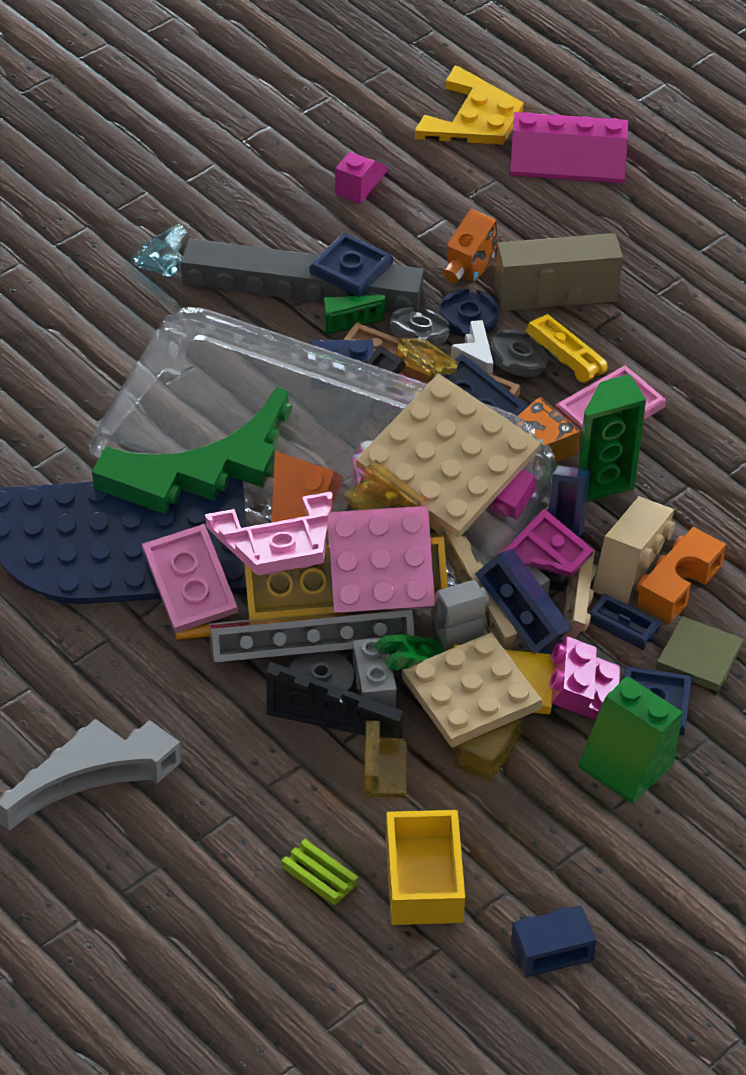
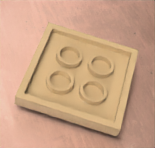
M492 632L428 658L408 669H402V679L451 748L542 709V699Z

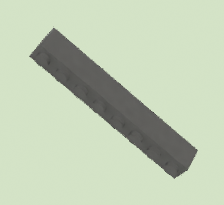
M188 238L181 261L182 284L323 303L325 297L356 296L310 274V265L320 255ZM391 265L361 296L385 295V311L395 312L400 308L413 307L415 308L414 312H418L423 291L424 269Z

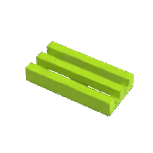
M306 839L300 842V848L297 849L295 847L291 851L289 858L285 856L281 860V868L334 906L358 885L357 875ZM299 861V862L302 863L304 866H306L308 869H310L311 871H313L315 876H313V875L310 874L308 871H306L304 868H302L301 866H299V865L297 864V862ZM322 881H327L329 884H331L333 887H335V888L338 889L339 891H338V892H335L333 889H331L329 886H327L326 884H324Z

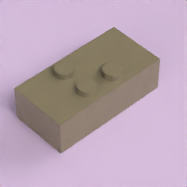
M616 233L497 242L494 288L500 311L618 301L623 256Z

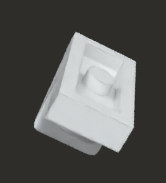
M483 320L471 321L470 334H465V343L452 345L451 359L455 360L462 353L483 371L492 374L493 359Z

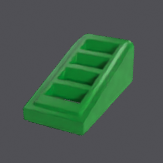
M385 295L324 298L326 334L352 329L356 323L368 325L384 321ZM376 306V311L370 312V308Z

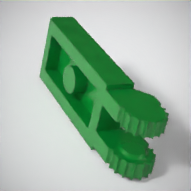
M403 634L383 636L374 645L380 654H389L396 651L385 661L387 667L395 671L404 667L408 669L428 658L445 652L436 638Z

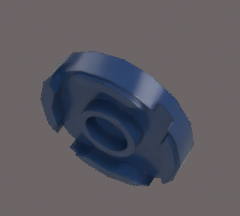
M460 289L449 293L443 298L439 314L448 321L449 332L454 335L465 337V334H470V322L483 320L485 332L488 334L496 327L499 321V306L492 296L483 291L477 290V293L469 292V289Z

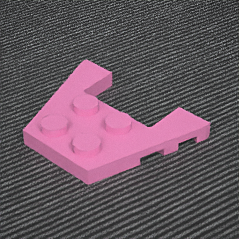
M332 492L303 496L305 517L241 528L235 510L232 509L205 514L206 526L256 575L275 574L279 571L294 568H307L324 563L329 533L327 512H332L333 509Z

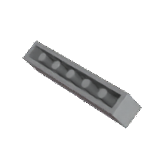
M412 609L341 614L327 613L208 623L211 657L214 662L353 649V640L382 638L386 635L398 634L414 636Z

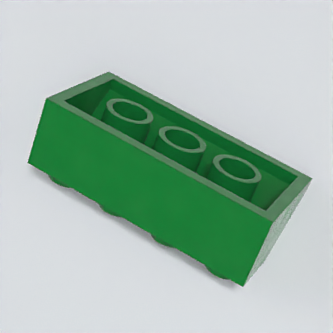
M630 374L601 381L584 411L578 468L590 470L587 502L635 489L646 398Z

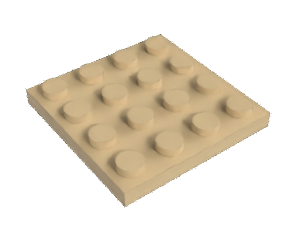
M438 373L356 458V467L412 506H428L431 519L457 537H460L541 450V442Z

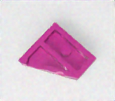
M543 509L503 552L514 549L526 566L572 577L593 555L594 549L548 511Z

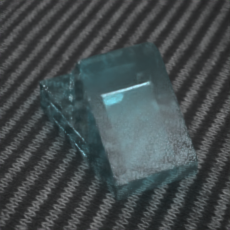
M180 223L144 242L130 261L135 266L166 276H172L181 265L183 256L178 250L182 246L180 241L187 231Z

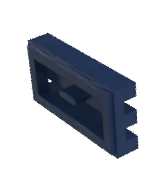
M605 593L588 613L591 615L589 623L642 650L647 647V642H651L654 638V633L657 634L661 628L660 621ZM630 620L633 621V622H635V623H637V624H639V625H641V626H643L644 628H642V627H640V626H638V625H636V624L630 622Z

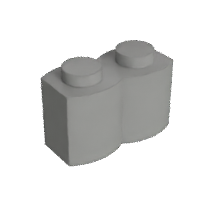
M474 579L436 592L435 604L437 612L434 617L435 634L444 650L453 648L454 644L462 645L484 635V628L488 627L485 615L486 607L489 606V597L484 587H479Z

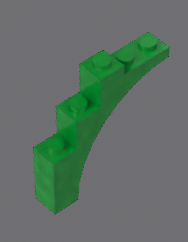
M276 386L266 404L249 422L229 436L204 447L180 453L155 455L132 453L105 446L92 471L94 489L166 514L170 504L175 505L177 503L181 489L215 501L219 491H225L230 477L264 488L268 477H274L275 445L280 433L278 428L281 422H287L291 414L292 405L289 404V390Z

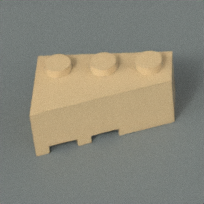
M638 496L605 535L592 588L594 592L601 595L605 593L627 605L629 604L636 592L641 577L647 573L665 540L669 541L675 529V523L672 522L674 509Z

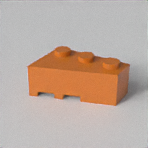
M275 451L272 522L305 517L303 496L332 492L334 505L343 476L333 470Z

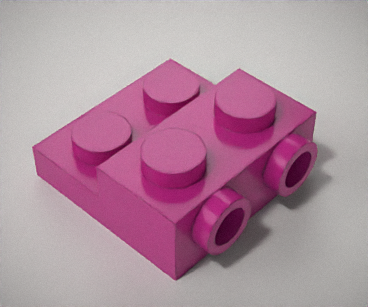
M566 636L561 644L557 643L551 653V662L554 663L553 673L549 681V688L552 689L551 703L596 720L606 695L619 684L620 666L597 658V647Z

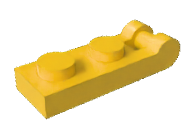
M546 314L529 322L525 332L533 337L539 345L544 346L554 354L560 362L574 370L576 379L581 383H585L593 379L594 376H600L607 371V363L599 354L550 315Z

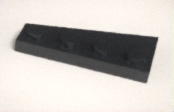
M273 662L269 663L266 672L267 715L399 743L402 734L403 711Z

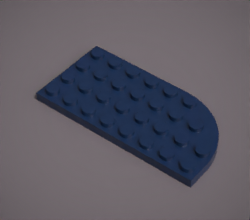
M230 477L225 491H219L215 501L181 489L177 503L175 505L170 504L166 514L94 489L93 481L0 487V565L7 572V575L25 590L29 588L36 593L44 595L46 599L56 602L92 604L161 599L144 555L142 544L202 524L206 526L205 514L232 509L235 510L241 528L247 527L243 481ZM206 526L232 594L247 593L244 562Z

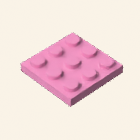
M428 506L327 512L334 614L435 607Z

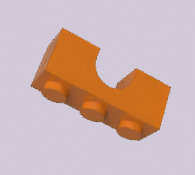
M692 527L685 536H679L672 550L667 555L663 554L658 559L654 570L649 575L644 574L641 577L636 588L639 592L637 606L671 624L688 605L691 583L683 578H691L706 585L723 566L726 544L695 527Z

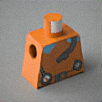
M474 209L469 210L446 247L448 266L443 271V275L448 281L457 283L460 278H463L470 282H475L494 262L497 256L498 242L496 219Z
M541 397L511 421L541 442V450L528 463L533 469L543 468L578 453L580 430Z

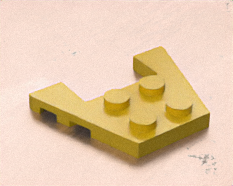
M454 66L446 79L445 89L466 94L468 97L452 122L424 115L415 129V139L425 140V136H439V141H450L452 137L467 138V143L503 145L513 129L514 112L522 113L524 103L461 67Z

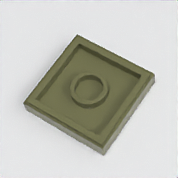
M682 616L657 661L656 669L663 672L692 676V683L719 692L743 647L744 639Z

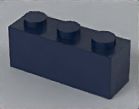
M514 549L498 554L475 573L476 577L534 654L549 648L573 629Z

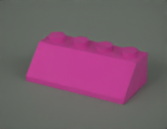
M514 112L510 176L624 183L628 120Z

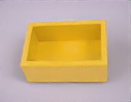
M458 810L387 812L385 838L391 925L463 923L465 889Z

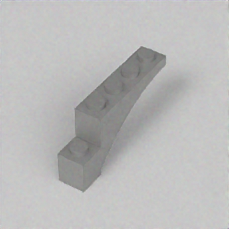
M95 719L88 726L80 728L63 747L55 749L49 758L37 769L30 770L25 778L12 790H7L1 795L0 824L10 831L25 818L45 806L69 795L94 787L139 780H153L159 783L181 763L180 741L150 720L140 729L133 730L127 740H124Z

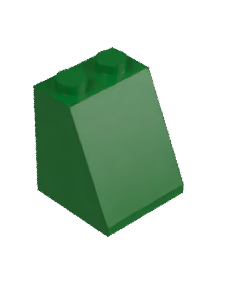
M626 676L606 695L580 758L578 768L631 804H634L675 763L683 712L629 676Z

